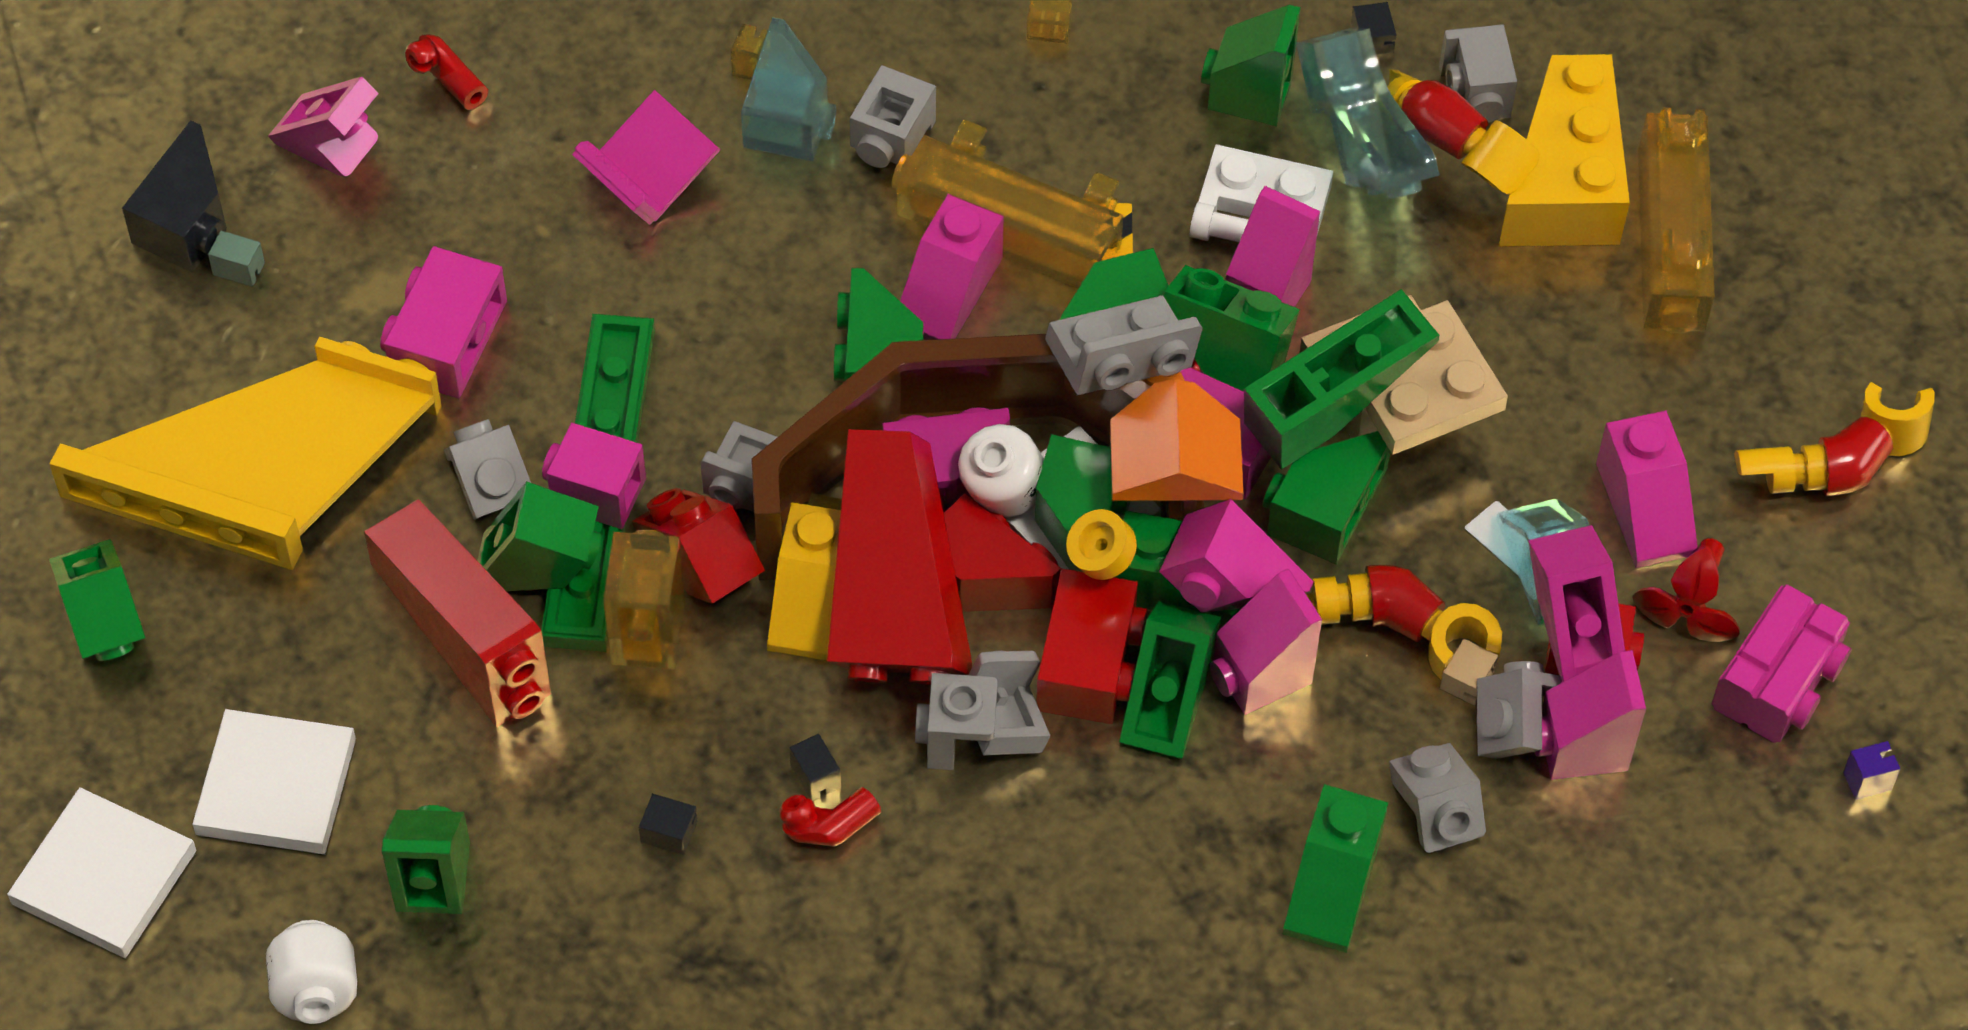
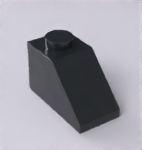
M190 120L124 204L122 211L132 244L191 272L196 269L206 254L209 253L220 231L226 232L227 227L202 127L200 124Z

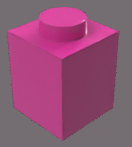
M571 422L561 444L553 443L549 448L542 468V478L548 480L550 490L599 506L596 517L597 522L623 529L646 481L643 445Z

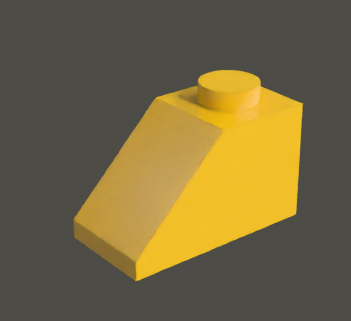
M791 502L778 556L767 651L827 661L841 510Z

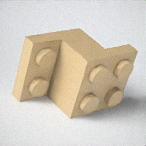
M1412 295L1408 296L1440 335L1439 342L1345 426L1351 438L1378 431L1392 455L1506 409L1508 395L1448 300L1421 310ZM1359 315L1301 337L1300 353Z

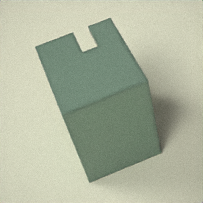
M222 230L208 253L214 276L251 287L256 282L255 272L259 275L265 264L259 241Z

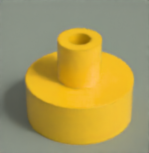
M1104 509L1090 511L1078 518L1072 525L1066 541L1067 554L1072 563L1089 577L1098 580L1111 579L1124 572L1131 564L1137 548L1136 536L1132 528L1117 514Z

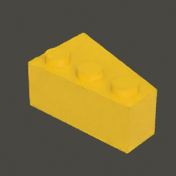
M1612 54L1552 55L1527 135V140L1539 151V160L1536 167L1519 188L1509 195L1498 247L1620 245L1630 200Z

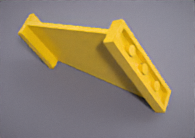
M319 336L314 346L317 356L316 361L83 450L60 443L49 465L59 496L293 570L303 551L300 536L424 412L437 416L442 405L436 372L411 359H400L398 361L372 353L366 347L356 342L343 341L340 343Z

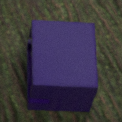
M1888 741L1851 750L1843 773L1855 800L1892 791L1900 772V766L1895 755L1884 757L1886 752L1892 750Z

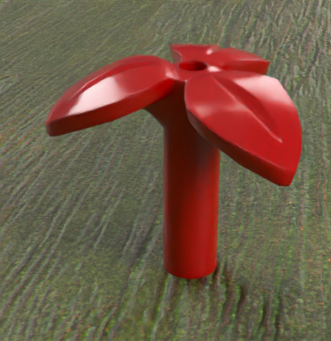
M1707 538L1702 540L1697 551L1688 556L1678 566L1671 578L1673 589L1677 595L1674 596L1660 588L1647 587L1639 589L1632 596L1637 608L1647 618L1663 627L1670 628L1682 616L1687 618V628L1690 635L1700 640L1722 642L1732 640L1740 634V628L1730 614L1722 610L1708 608L1705 603L1717 595L1718 566L1724 554V547L1716 539Z

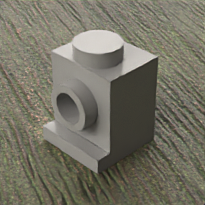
M1504 24L1445 30L1439 70L1441 76L1446 75V86L1461 94L1488 120V123L1497 119L1511 118L1517 78Z
M881 65L850 117V147L855 148L858 156L871 166L883 168L889 162L905 168L927 129L931 130L936 122V86Z

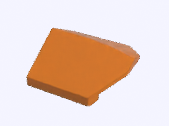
M1178 379L1156 382L1110 419L1112 501L1243 500L1240 418L1195 382Z

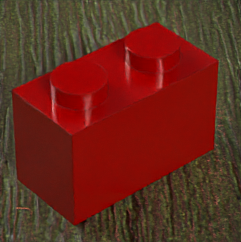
M1061 568L1037 678L1036 703L1040 712L1113 725L1117 701L1128 702L1135 674L1136 664L1126 662L1129 645L1141 647L1145 630L1147 608L1136 607L1137 581L1115 577L1098 580L1089 577L1084 572Z

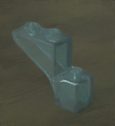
M1349 28L1297 42L1296 46L1312 113L1330 115L1346 185L1366 188L1368 195L1385 193L1386 198H1397L1421 191V180L1440 175L1432 149L1394 100L1385 83L1374 50L1370 29Z

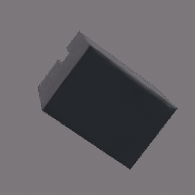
M1388 2L1353 6L1350 25L1359 57L1394 53L1395 41L1392 42V40H1396L1397 34Z
M819 733L789 747L790 766L811 800L814 801L820 798V791L824 789L825 793L829 794L841 788L840 768Z
M652 793L639 825L640 842L684 855L698 822L696 806Z

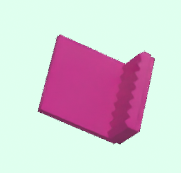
M654 89L600 150L589 141H582L574 148L575 151L572 155L633 212L651 225L653 221L656 222L721 149Z

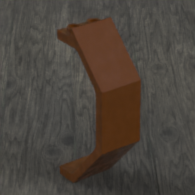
M1046 334L892 342L752 458L757 555L765 569L764 572L758 575L759 580L776 579L782 535L786 527L791 502L811 505L844 479L848 429L883 430V423L896 422L912 415H921L928 418L960 414L971 408L980 407L989 410L1008 408L1010 425L1059 423L1072 429L1080 426L1098 445L1110 447V419L1151 386L1142 380H1137L1113 390L1101 389L1077 395L1045 340ZM1204 500L1160 501L1161 515L1165 518L1183 521L1186 514L1203 509Z

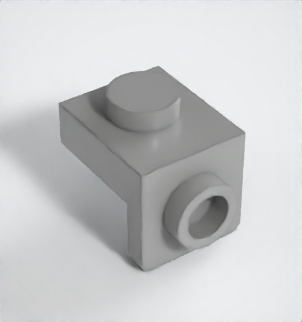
M489 419L453 432L458 444L444 449L447 461H452L474 519L505 508L526 481L531 483L509 425L493 430Z
M733 421L717 453L707 451L701 461L703 494L732 504L734 509L744 508L754 512L752 458L775 440L777 436Z
M999 650L982 652L977 656L969 675L994 677L998 682L994 738L991 741H978L983 755L1043 752L1050 738V733L1029 687L1040 666V661L1035 651Z
M1516 661L1504 664V673L1477 678L1478 756L1499 759L1542 750V696H1545L1547 690L1561 683L1560 676L1543 673V664Z
M932 673L930 704L917 705L915 743L927 744V769L954 770L956 739L991 741L994 738L998 684L996 678Z
M1451 743L1440 746L1421 747L1410 755L1389 761L1392 784L1416 814L1419 842L1426 852L1431 853L1484 836L1486 827L1480 780Z

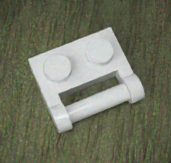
M1216 144L1199 201L1194 209L1189 237L1208 241L1210 236L1239 242L1248 219L1218 213L1217 210L1250 217L1258 195L1264 186L1319 210V231L1332 185L1333 171Z

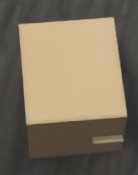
M1463 639L1453 655V659L1443 672L1440 689L1475 706L1477 702V678L1494 674L1498 655Z

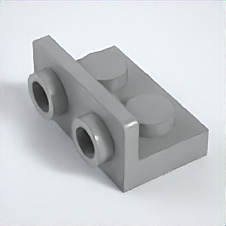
M1158 296L1049 322L1045 340L1076 394L1081 395L1101 389L1113 390L1126 383L1158 375L1170 376L1183 369L1191 368L1203 328L1196 317L1178 320L1164 296Z

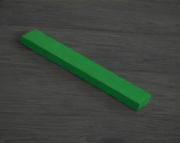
M592 313L575 424L638 443L655 335L654 318ZM596 521L594 531L601 533V543L593 565L590 569L582 568L565 588L548 589L541 629L544 647L606 652L625 525L623 529H619Z

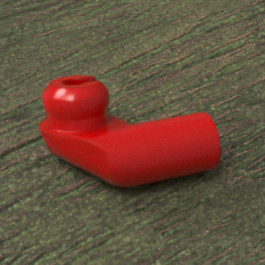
M431 34L421 35L418 41H414L407 46L405 58L409 67L416 73L421 74L430 71L467 110L476 109L485 101L488 95V88L441 37Z
M861 787L834 809L815 807L813 800L806 798L804 795H794L783 802L779 813L783 821V831L795 842L835 847L845 842L881 814V807L875 797L866 788Z

